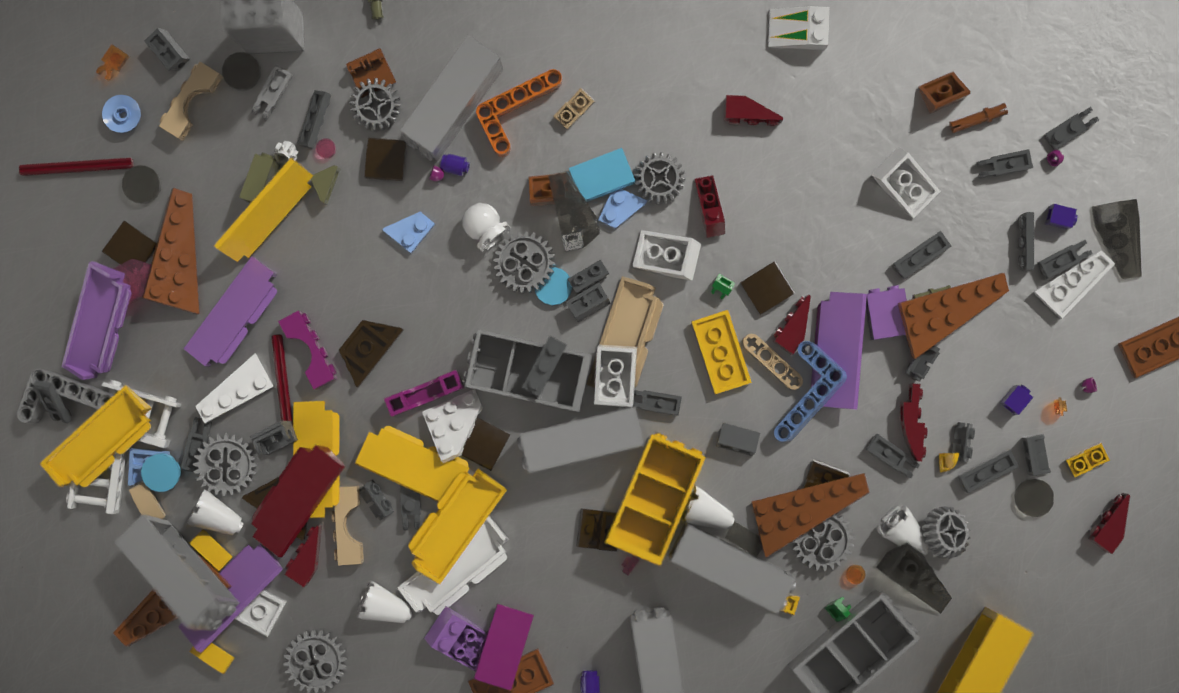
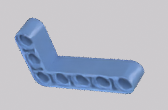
M809 341L799 344L798 354L822 377L775 428L774 436L782 442L792 441L847 379L846 372L820 347ZM810 345L812 352L810 355H806L805 348ZM825 358L826 365L820 368L818 365L819 360ZM835 371L840 373L838 381H834L832 378ZM825 385L827 393L822 396L819 390ZM809 400L814 402V407L811 410L807 408ZM796 414H800L801 416V422L799 424H796L794 422V417ZM784 428L788 430L786 438H783L781 435V431Z

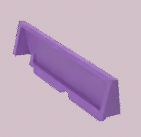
M251 256L184 347V350L206 367H210L211 359L216 363H226L248 334L246 325L248 323H256L276 296L277 290L274 288L275 285L269 280L272 276L276 277L277 274Z
M89 262L61 366L82 380L97 378L98 373L111 370L119 341L118 331L123 326L131 297V285L123 283L125 273L96 262Z
M830 292L829 301H821L818 305L815 344L847 374L845 383L823 407L857 410L867 294ZM825 358L819 360L818 365L820 368L825 367ZM812 368L811 388L822 377L814 368ZM839 371L833 373L832 378L834 381L840 379ZM825 385L819 390L822 396L827 393Z
M261 544L255 549L248 545L220 572L232 586L228 590L239 601V604L235 607V612L230 616H226L222 620V625L216 630L187 628L183 622L178 626L198 652L201 653L283 570L275 555Z

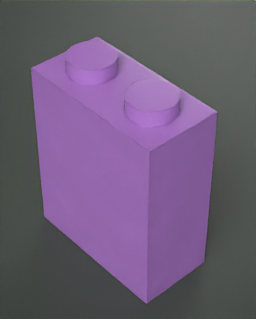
M899 285L887 287L888 291L880 292V288L868 290L866 314L871 340L906 335L898 303L907 300L905 288L899 289Z

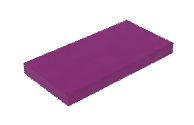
M496 604L473 679L507 690L512 689L534 615Z

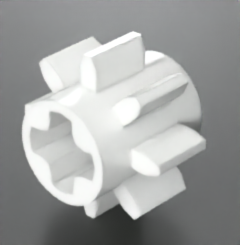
M286 141L283 144L277 143L273 153L277 162L285 165L290 158L297 159L298 151L293 143Z

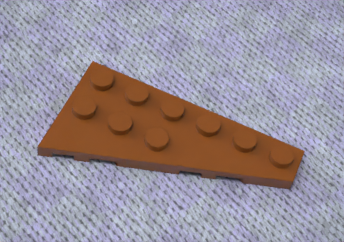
M172 188L142 299L198 315L199 299L192 194Z
M999 273L898 303L912 359L919 357L1009 292L1005 273Z
M865 473L752 501L765 558H768L828 518L836 515L839 511L869 494L870 491Z
M192 547V549L206 563V565L226 586V588L230 589L232 586L226 581V579L194 547ZM153 589L113 634L124 646L129 647L179 617L156 590Z

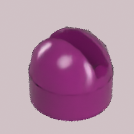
M1053 150L1047 155L1048 163L1054 167L1060 165L1064 160V154L1060 150Z
M434 165L429 180L439 182L444 178V172L440 167Z
M1093 377L1082 381L1081 387H1086L1082 389L1084 392H1097V385Z

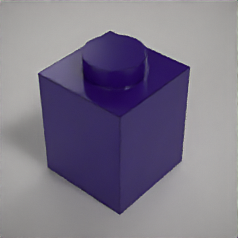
M1052 204L1048 208L1045 225L1066 230L1073 228L1078 219V215H1076L1077 209Z
M1014 385L1000 401V404L1013 415H1020L1033 399V396L1029 394L1031 391L1024 385Z

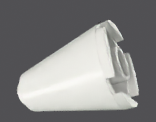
M695 485L680 518V521L683 523L720 530L731 528L735 520L730 510Z
M206 490L202 491L187 521V524L193 527L234 535L235 532L239 533L244 523L241 522L242 517Z
M902 505V508L899 506L894 507L882 518L884 523L882 526L878 525L877 532L882 537L916 557L925 556L930 551L928 550L929 544L924 543L926 537L922 535L923 531L909 508L905 505Z
M373 581L368 582L366 587H369V590L362 594L357 609L359 614L356 617L396 623H405L406 620H410L413 612L410 609V604Z

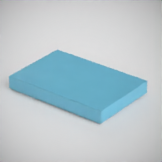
M622 148L569 168L582 204L636 182Z

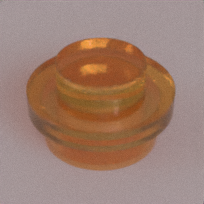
M1061 397L1054 400L1055 415L1060 414L1064 416L1063 412H1067L1066 400L1062 401Z
M851 565L846 571V578L852 584H860L865 579V570L859 565Z

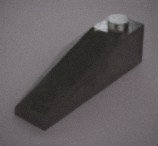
M568 171L548 175L565 252L584 248L600 234L597 216L588 205L587 200L579 191Z
M1137 199L1093 206L1094 226L1099 231L1103 244L1107 247L1112 257L1111 260L1115 263L1121 279L1142 277L1140 217Z
M909 543L888 551L877 565V568L886 576L940 614L952 599L932 567L926 561L923 553Z

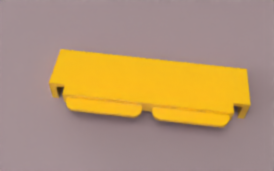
M290 158L214 246L237 262L244 255L249 258L312 187L308 182L313 175L300 163Z
M125 385L39 464L59 487L68 486L72 481L76 486L88 487L114 463L115 458L113 455L116 452L124 454L151 429L149 423L151 420L145 414L152 408L130 387Z
M325 401L293 402V429L298 441L293 443V456L300 447L312 450L314 445L328 447L335 455H338L339 414L333 412V410H325ZM339 476L310 518H325V508H332L333 505L339 503Z
M386 426L384 429L381 428L378 435L369 432L355 462L357 466L437 502L458 473L469 471L466 460L456 457L442 463L435 446L427 449L423 447L424 443L422 440L391 426Z
M479 468L473 476L466 471L458 473L438 501V511L428 515L408 544L411 553L415 555L411 562L413 567L423 575L441 584L505 494L507 488Z

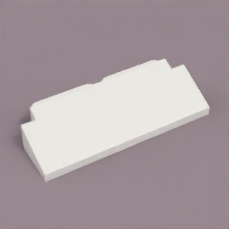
M488 516L441 584L417 571L401 584L398 590L415 612L421 613L427 608L430 613L434 612V614L440 615L445 606L449 608L469 591L468 584L471 581L475 584L480 583L507 560V551L502 545L509 541V539L491 517Z

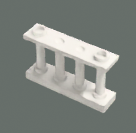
M115 380L103 382L102 386L110 388L109 393L114 395L117 393V390L119 391L123 388L121 386L122 383ZM133 390L139 397L146 398V403L151 408L154 401L165 404L157 433H154V435L146 433L138 441L162 448H169L171 440L165 439V430L172 407H181V403L176 402L177 398L165 396L164 399ZM151 410L145 414L148 418L150 417Z
M127 451L124 454H118L117 452L114 454L115 461L109 467L112 470L111 478H97L90 484L107 487L109 489L108 497L104 499L79 495L80 485L76 486L72 481L70 492L66 495L67 508H77V504L82 503L104 506L107 514L119 513Z

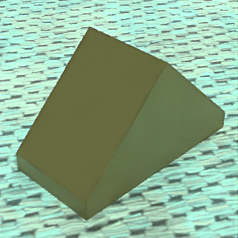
M335 165L313 174L311 178L319 199L324 204H328L341 170Z

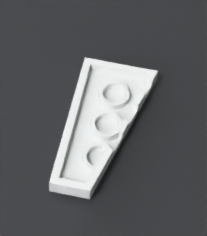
M1101 250L1033 293L1062 319L1115 263Z
M255 353L195 407L206 424L270 390L274 386Z

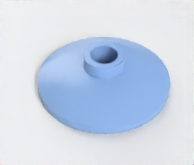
M116 95L105 103L102 110V118L105 125L112 131L126 133L138 125L141 118V110L133 98L127 95ZM122 112H126L125 118H121Z

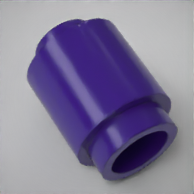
M444 154L440 164V168L444 172L459 176L468 173L470 162H467L466 157L453 154Z
M597 670L582 671V676H580L581 693H600V681Z

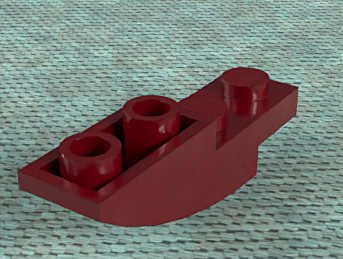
M911 383L909 384L908 402H900V422L904 440L914 461L922 462V458L926 456V447L923 445L928 433L925 423H918V419L921 418L919 400H922L923 388H920L921 384Z

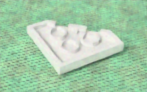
M475 389L422 412L442 463L461 456L464 450L463 446L475 426V420L482 411L483 406Z

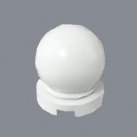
M477 203L470 206L464 212L462 218L466 234L472 239L479 240L477 247L481 252H484L485 248L489 250L501 240L500 235L504 231L508 233L511 230L507 222L500 223V217L496 209L485 203Z

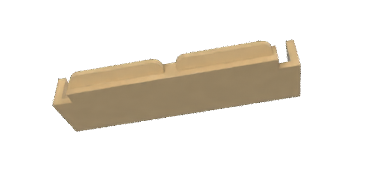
M622 276L599 345L637 347L635 387H637L648 354V349L645 346L647 342L653 339L663 309V302L660 301L661 299L653 296L656 288L652 285ZM597 353L586 385L595 388Z

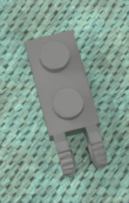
M275 65L258 94V99L251 112L257 114L263 102L268 105L262 114V119L267 120L273 111V107H276L292 79L293 74Z

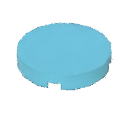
M551 267L554 273H548L551 280H544L546 286L539 284V290L535 288V293L539 300L552 306L565 302L572 291V286L568 281L569 275L564 270L556 267Z
M165 453L154 454L147 458L142 465V480L151 490L157 492L168 491L180 479V465L171 455Z

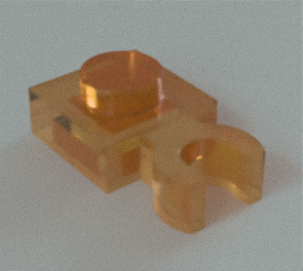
M112 44L101 59L105 64L98 67L96 73L101 75L103 71H107V75L104 78L109 81L113 76L112 71L115 69L119 72L130 56Z

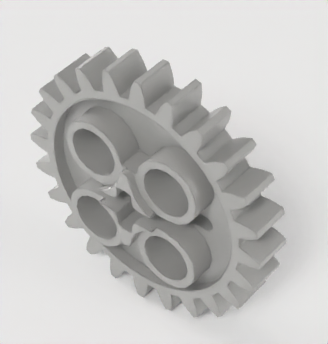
M525 231L524 236L518 232L516 238L510 234V241L504 238L505 246L498 245L502 249L501 252L495 251L499 258L493 259L494 262L499 264L494 267L495 270H500L496 276L498 278L503 277L500 282L502 284L507 282L506 287L508 289L513 286L514 292H517L520 288L522 294H524L525 289L532 293V287L539 290V284L546 286L544 280H551L548 273H554L550 267L556 266V263L551 261L556 258L555 255L549 254L553 251V248H546L549 242L544 241L542 243L543 237L539 236L536 239V233L534 232L530 237L528 231ZM526 245V251L522 254L518 253V248ZM511 253H515L525 261L527 260L539 271L535 272L527 265L522 264L518 259L511 256ZM541 255L542 261L539 264H535L533 262L534 258ZM510 261L516 262V266L513 269L507 268ZM526 271H531V277L528 280H524L523 274Z
M225 433L222 439L217 434V440L215 441L212 437H209V444L203 442L205 448L197 449L201 454L194 455L199 461L193 463L194 466L198 467L194 473H200L196 480L204 481L201 487L208 485L209 492L215 489V495L222 491L223 496H225L226 491L233 495V489L241 492V485L247 488L245 481L252 482V478L249 475L256 472L251 468L257 466L256 463L251 462L256 459V456H250L253 449H246L249 443L247 442L242 445V437L236 441L235 434L229 439L227 433ZM226 447L227 463H231V466H227V479L224 482L223 466H219V463H223V450ZM212 450L220 451L221 457L218 460H213L210 457ZM238 450L241 453V457L238 460H232L229 456L231 451ZM212 469H217L221 475L217 479H212L209 476V472ZM236 469L240 472V476L237 479H231L229 472Z
M836 514L822 523L823 529L816 532L812 529L792 542L797 543V546L792 549L799 550L796 557L803 556L802 563L809 561V568L815 564V570H819L820 566H822L823 570L826 571L827 565L833 570L834 563L841 566L840 559L847 561V558L844 556L845 553L851 554L848 547H854L853 544L849 543V540L854 539L853 536H849L853 529L846 528L849 522L843 523L844 516L842 515L837 518ZM831 524L830 529L825 535L827 542H822L818 554L815 555L814 552L820 544L818 537L823 536L827 525ZM833 530H838L840 532V538L838 540L834 541L831 538V532ZM809 538H812L815 542L814 547L811 549L805 547V541ZM825 547H830L832 550V554L828 558L822 555Z
M312 630L311 635L305 631L304 638L301 635L296 636L298 642L292 640L290 643L293 647L286 648L290 654L284 655V658L288 659V661L283 663V665L289 666L285 673H291L288 680H295L294 687L300 684V691L307 687V693H310L312 689H314L315 693H318L320 688L323 692H326L327 686L332 689L334 687L333 682L338 684L340 681L337 676L342 677L344 675L340 669L347 667L342 664L347 658L341 656L346 651L339 650L342 643L335 644L337 637H334L332 640L329 639L330 633L323 636V630L318 635H316L315 630ZM317 645H323L326 648V652L320 654L317 651ZM299 651L306 652L307 660L299 658ZM313 659L319 660L317 666L315 663H311ZM324 663H329L332 666L331 672H326L323 669ZM305 670H311L314 674L313 678H307ZM318 670H319L320 674L322 675V678H319V676H318Z

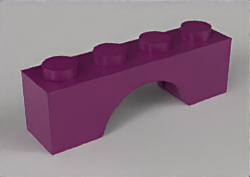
M298 310L279 320L278 322L286 338L300 339L310 348L312 359L305 374L313 389L317 390L336 380L335 375L337 371L333 364L329 365L326 359L328 354L325 348L320 347L318 344L319 336L315 330H311L309 326L311 321L308 315Z
M454 370L429 382L384 398L390 416L394 417L465 387L458 370Z

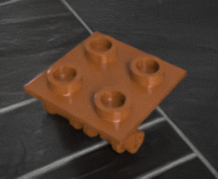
M381 48L346 64L356 87L360 90L362 89L360 82L367 86V79H370L371 84H374V79L378 78L379 85H381L382 80H385L384 87H387L388 84L397 83ZM374 88V91H375V92L381 90V89H378V88ZM367 90L361 98L368 96L369 91Z

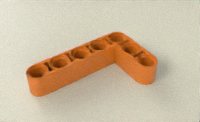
M548 70L478 105L476 108L477 117L496 155L505 157L511 151L509 140L498 118L560 88L562 85V75L558 70ZM557 76L559 81L552 84L548 81L549 77ZM534 84H539L542 86V89L539 92H534L531 87ZM522 92L525 97L522 100H516L514 98L515 94ZM499 101H506L508 103L506 108H498L497 104ZM481 110H490L489 116L482 117L480 115ZM491 126H497L499 128V131L496 134H490L488 132ZM505 143L507 148L505 151H498L497 145Z

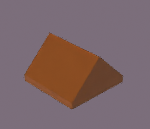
M954 72L918 86L930 114L961 101L971 94L970 90Z
M567 174L530 176L529 193L531 206L569 203Z

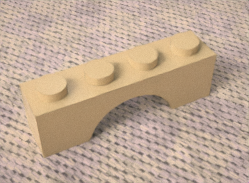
M202 62L193 66L188 81L183 82L178 97L173 98L170 103L171 108L160 119L161 124L159 127L182 141L193 126L187 111L190 101L200 93H214L223 79L221 74Z
M359 485L339 487L340 501L337 505H334L335 511H332V521L336 522V530H333L334 542L337 541L334 558L335 561H338V565L362 564L364 562L363 543L353 539L348 533L346 526L349 513L360 505Z

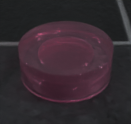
M324 138L317 143L316 150L321 157L331 158L336 152V145L332 140Z

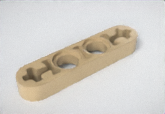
M748 334L744 337L743 347L787 388L796 390L802 386L803 379L801 375L755 334ZM747 338H755L756 340L754 343L758 347L760 346V344L763 345V347L758 350L757 354L753 352L756 350L754 346H747ZM768 350L771 358L768 361L762 360L760 357L761 351ZM777 363H782L785 366V371L782 374H778L774 370ZM789 370L791 371L789 375L792 378H798L797 386H791V380L788 377H786L785 380L782 379V377L785 376Z

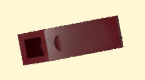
M726 95L724 121H729L731 125L748 122V125L767 123V126H778V123L783 121L782 116L747 96Z
M714 176L696 178L695 185L706 237L724 235L725 219Z
M809 294L805 298L803 296L800 297L795 304L797 309L794 313L790 311L784 319L786 322L784 327H779L773 334L775 337L773 342L790 355L796 352L799 344L805 339L811 299Z
M1118 494L1112 501V507L1102 514L1101 522L1095 525L1089 533L1090 537L1088 539L1106 553L1113 554L1124 539L1130 501L1129 494Z
M320 524L316 527H311L306 535L309 538L305 544L301 543L296 550L298 555L294 560L290 559L285 567L287 571L284 575L303 587L308 585L318 569L322 531Z

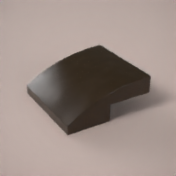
M368 138L365 179L403 181L406 142L404 140Z
M124 220L102 252L137 275L155 251L157 243Z
M775 261L740 282L760 315L795 294Z
M477 417L470 437L467 438L463 446L464 450L461 456L492 471L510 434Z
M813 459L802 489L847 478L850 474Z
M581 508L576 547L617 552L616 547L604 542L616 512Z

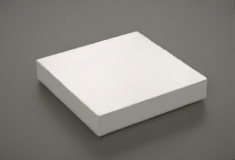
M263 589L235 620L268 637L287 602Z

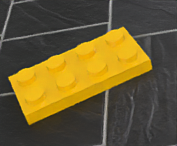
M725 310L691 321L714 394L752 383L729 311Z

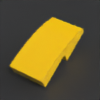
M1100 442L1066 459L1074 477L1093 470L1092 468L1110 461Z
M204 529L189 542L218 571L233 557Z
M212 642L201 653L194 646L189 651L222 674L226 672L235 657Z

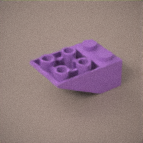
M445 606L424 639L435 650L476 671L488 632Z

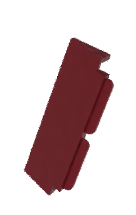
M314 445L312 450L300 447L279 476L278 485L270 489L252 516L253 521L251 524L257 528L252 537L277 557L284 556L345 467L328 447Z

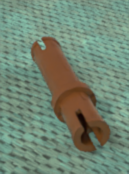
M1002 103L992 108L986 107L981 112L951 121L949 126L953 128L950 129L954 134L986 121L987 123L992 122V119L1008 115V110H1005L1007 106L1005 103Z

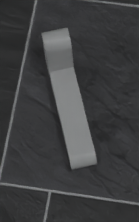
M36 369L31 373L17 410V418L21 422L34 424L41 420L45 408L39 397L35 400L36 392L33 384L36 380L41 381L43 374V381L51 382L59 395L96 409H100L114 394L49 370ZM59 381H61L60 388H58ZM78 387V393L75 395V388ZM94 393L95 399L92 401L91 396ZM29 411H31L30 418H28Z

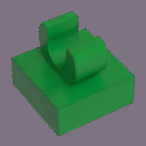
M719 273L712 285L711 293L714 294L716 290L722 292L720 299H723L726 295L729 296L735 282Z
M844 597L836 599L824 607L836 622L846 619L851 614L849 611L851 605L844 606L842 603L845 599Z

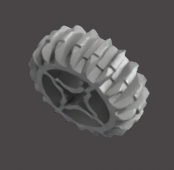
M378 78L374 79V84H371V80L367 79V86L360 82L362 89L360 90L358 87H355L354 90L358 94L351 93L350 95L356 98L355 101H349L350 105H355V108H351L350 112H357L353 119L360 117L361 119L358 124L361 125L365 121L366 129L372 124V130H376V124H379V128L382 130V123L384 122L389 127V119L394 122L396 121L392 117L393 113L396 115L400 114V112L395 111V107L401 108V104H395V101L400 100V97L393 96L397 93V90L395 89L390 92L392 84L384 87L385 80H382L381 85H379ZM374 88L384 90L390 98H377ZM368 90L369 101L359 105L361 96ZM372 95L374 99H377V102H384L378 105L377 111L374 110V107H366L373 103ZM391 103L389 113L382 119L381 108ZM372 110L376 120L367 119L361 111Z
M655 152L652 153L653 159L646 155L645 160L647 163L640 160L639 164L643 168L636 167L635 169L637 172H640V174H634V178L640 179L635 182V186L641 185L637 192L640 193L644 190L645 193L642 195V198L650 195L649 202H652L653 197L656 198V204H659L660 198H663L664 203H667V197L673 201L674 196L672 193L679 196L680 192L677 188H684L679 182H685V178L680 177V175L685 174V171H678L682 164L675 165L676 157L670 161L671 154L669 153L666 158H663V152H660L659 158H657ZM656 163L665 164L666 167H664L661 170H657L654 167L652 168L651 165ZM671 169L675 174L674 186L667 179V174ZM645 171L649 172L653 179L648 187L644 182ZM664 173L663 179H665V181L659 180L655 183V175L660 176ZM657 186H663L669 189L667 192L657 193L653 191Z
M942 506L929 512L927 518L923 520L926 524L922 526L925 530V533L922 535L926 537L924 543L929 544L928 550H933V555H938L939 558L951 559L958 557L966 551L965 547L969 545L967 540L971 538L968 535L970 529H967L966 526L969 522L964 521L965 516L960 515V510H955L954 507Z

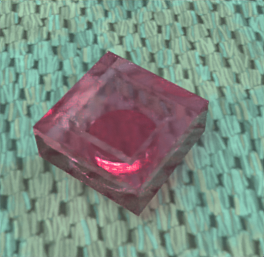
M632 555L631 558L627 556L621 564L623 566L622 572L629 576L640 561L639 558L635 555Z

